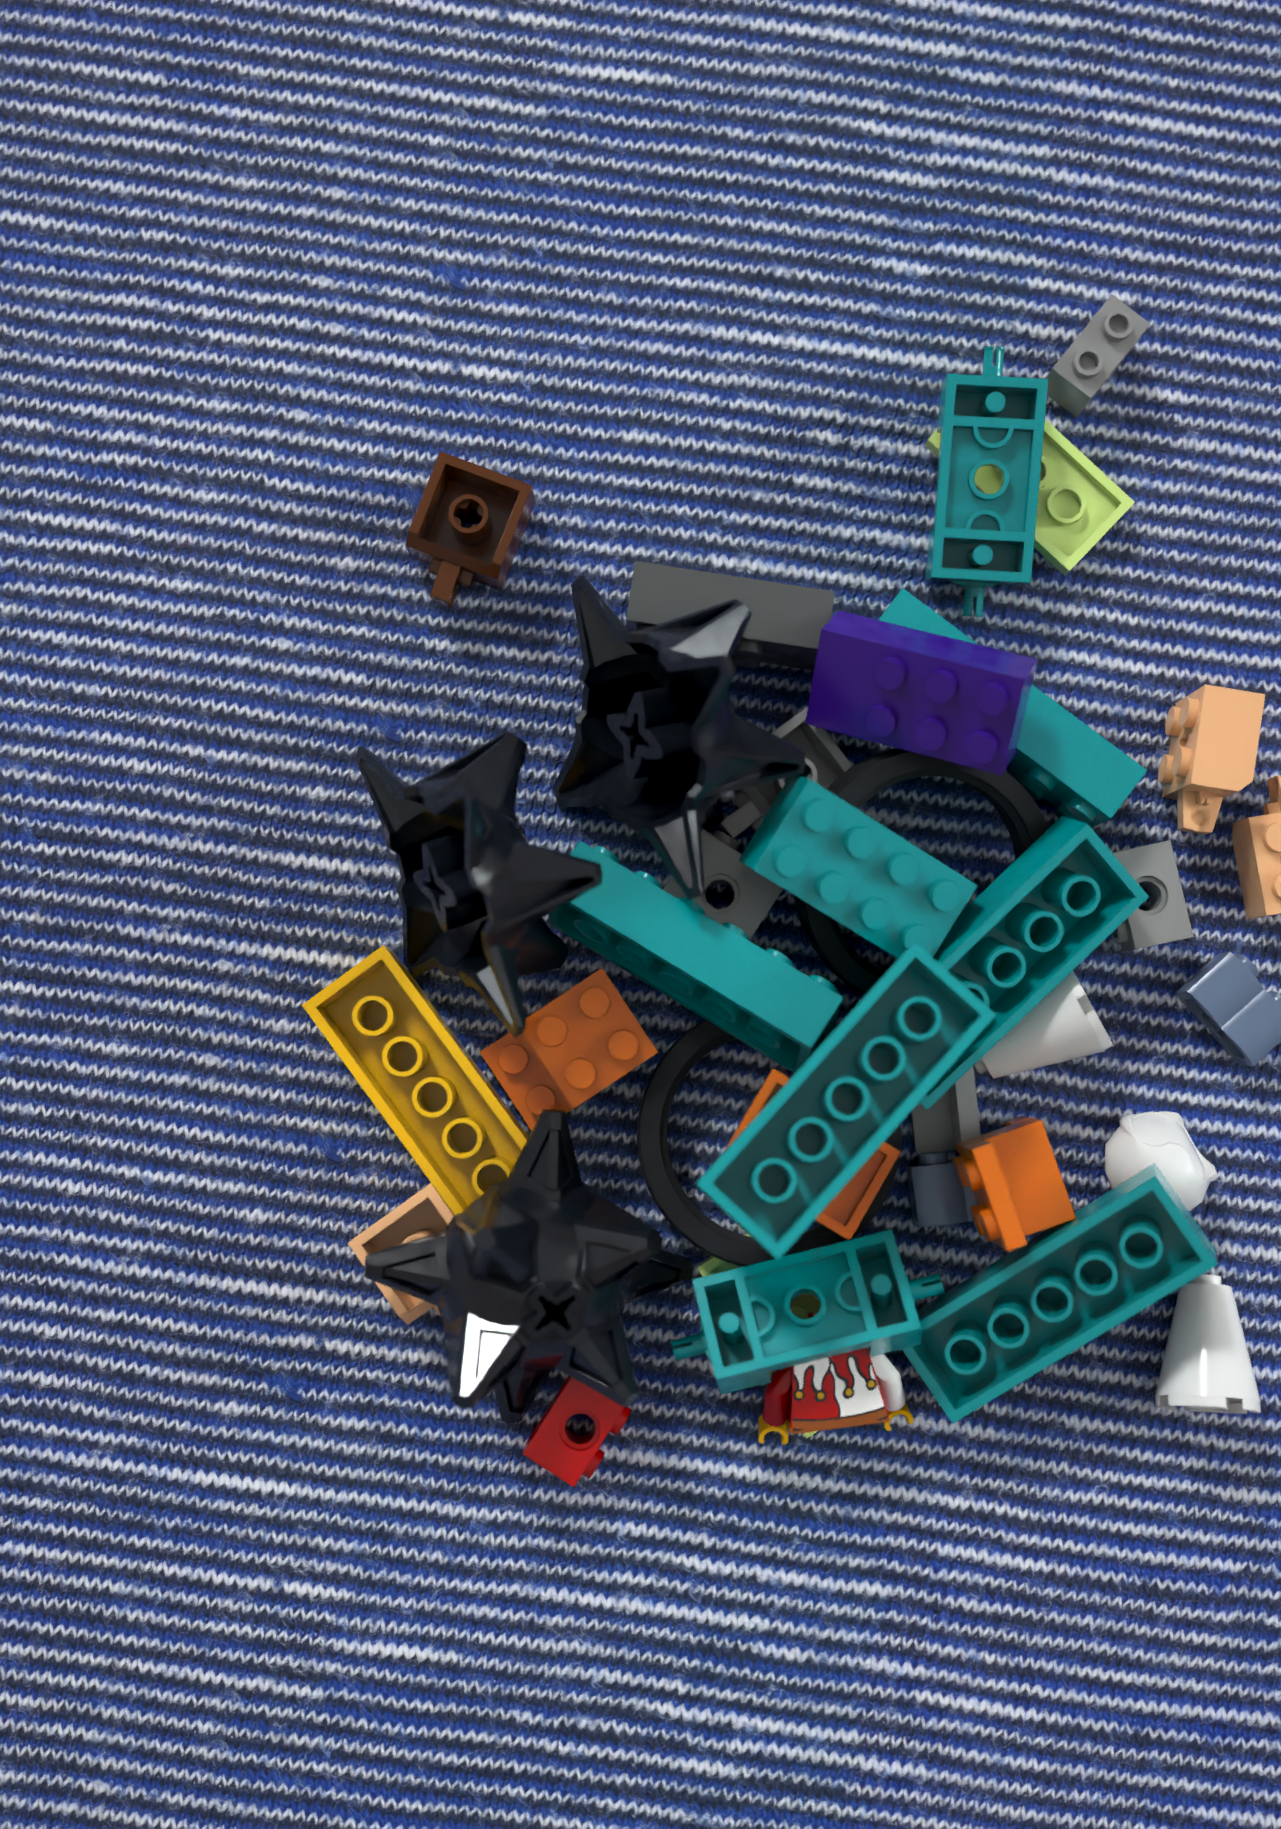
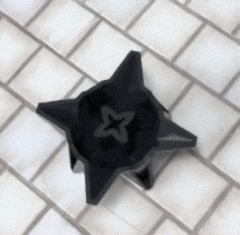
M580 575L571 584L583 659V667L579 675V680L584 685L582 709L575 719L576 740L552 788L559 807L602 806L610 818L622 821L637 831V837L649 839L687 899H694L704 894L701 831L704 829L707 832H713L723 821L721 802L716 800L719 795L724 792L802 774L805 752L734 712L732 700L726 688L735 671L731 660L751 618V612L744 603L733 599L634 632L630 631L623 624L584 575Z
M506 731L412 785L404 782L370 750L359 746L355 759L384 828L386 847L396 853L401 875L396 890L402 904L403 962L413 978L438 967L445 976H456L464 980L466 987L473 986L514 1037H518L526 1028L525 1010L519 994L518 976L561 968L568 956L567 946L560 936L552 933L542 917L600 886L603 880L601 865L597 862L528 844L525 829L517 824L518 817L514 813L518 778L522 765L525 763L527 744L513 733Z
M543 1109L506 1180L490 1186L481 1197L476 1199L463 1212L455 1215L443 1232L366 1255L364 1277L438 1307L444 1327L451 1400L459 1408H473L494 1390L502 1421L519 1423L523 1420L552 1368L559 1369L623 1407L629 1406L638 1399L640 1394L621 1314L627 1303L689 1281L693 1276L694 1265L692 1259L661 1248L663 1237L656 1229L607 1200L596 1189L582 1182L565 1111Z

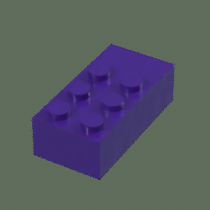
M838 611L821 629L805 724L1003 776L1016 753L1037 659Z

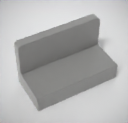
M973 1066L928 1110L918 1103L910 1112L914 1150L917 1153L957 1150L956 1143L981 1135Z

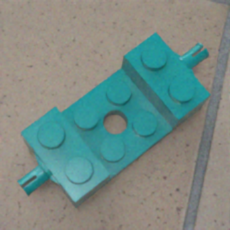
M994 346L984 347L982 375L947 374L941 382L937 427V433H941L934 524L933 529L929 531L925 580L951 581L961 587H965L962 616L967 617L972 616L973 598V617H983L985 588L997 584L1026 585L1031 583L1048 379L1002 376L1005 348L999 346L995 349L994 366ZM992 466L999 471L1002 483L996 493L985 494L977 489L974 476L978 468Z
M891 1229L783 1256L779 1260L772 1259L692 1279L701 1316L700 1333L675 1340L671 1339V1344L676 1362L681 1359L706 1354L713 1366L715 1379L722 1395L770 1383L769 1372L846 1352L868 1347L870 1356L873 1357L921 1345V1325L915 1308V1300L939 1294L943 1295L944 1288L938 1272L913 1280L908 1279ZM810 1294L816 1297L821 1304L819 1312L809 1319H801L795 1316L790 1308L797 1296Z

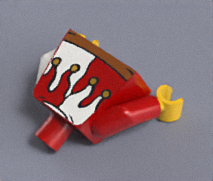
M819 1311L807 1313L808 1319L814 1317ZM866 1347L773 1371L770 1377L771 1382L767 1384L764 1390L763 1412L758 1419L759 1443L764 1444V1436L768 1432L776 1431L781 1433V1445H786L789 1440L788 1429L791 1434H800L883 1423L886 1430L891 1431L890 1421L894 1416L904 1415L908 1425L913 1423L914 1418L905 1401L899 1371L885 1354L871 1357L869 1349Z

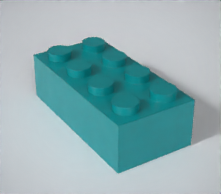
M798 774L789 777L738 860L896 958H899L914 942L933 958L978 886L811 779Z

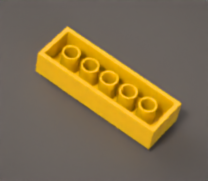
M385 945L381 946L302 1004L308 1015L454 1215L463 1212L470 1204L481 1197L490 1186L508 1178L529 1135L392 948Z

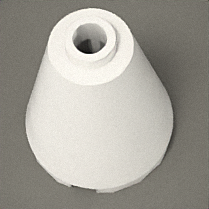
M1072 971L975 1064V1067L980 1074L989 1071L995 1079L1105 1052L1106 1049L1114 1045L1074 971Z
M1202 1274L1179 1288L1155 1394L1156 1407L1175 1410V1406H1187V1409L1194 1412L1247 1414V1411L1261 1413V1400L1231 1286L1221 1285V1276Z

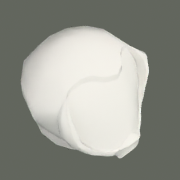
M1159 1111L1124 1116L1120 1120L1119 1128L1105 1144L1104 1170L1111 1190L1155 1163L1188 1211H1191L1203 1201L1210 1182L1217 1178L1215 1166L1197 1150L1184 1127L1179 1113Z

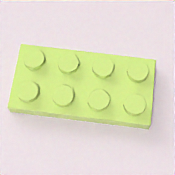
M1045 419L1034 548L1066 576L1131 508L1135 501ZM936 430L927 439L924 446L939 459L941 433H937ZM982 466L976 471L974 482L980 492L993 494L999 490L1002 478L996 468Z

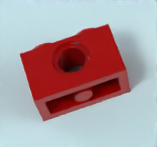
M568 1375L525 1443L523 1455L572 1487H575L582 1475L588 1479L593 1475L605 1454L604 1451L599 1449L600 1445L609 1432L614 1435L620 1432L632 1409L628 1406H621ZM579 1413L586 1414L594 1421L595 1428L585 1436L575 1435L568 1429L566 1423L571 1416Z

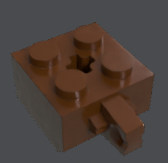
M442 451L439 452L409 528L406 547L411 558L429 564V573L437 575L430 593L432 602L451 609L461 585L471 588L473 581L499 591L502 590L536 503L533 485ZM474 516L479 518L480 523L478 525L473 524L470 528L463 527L462 521L470 523Z

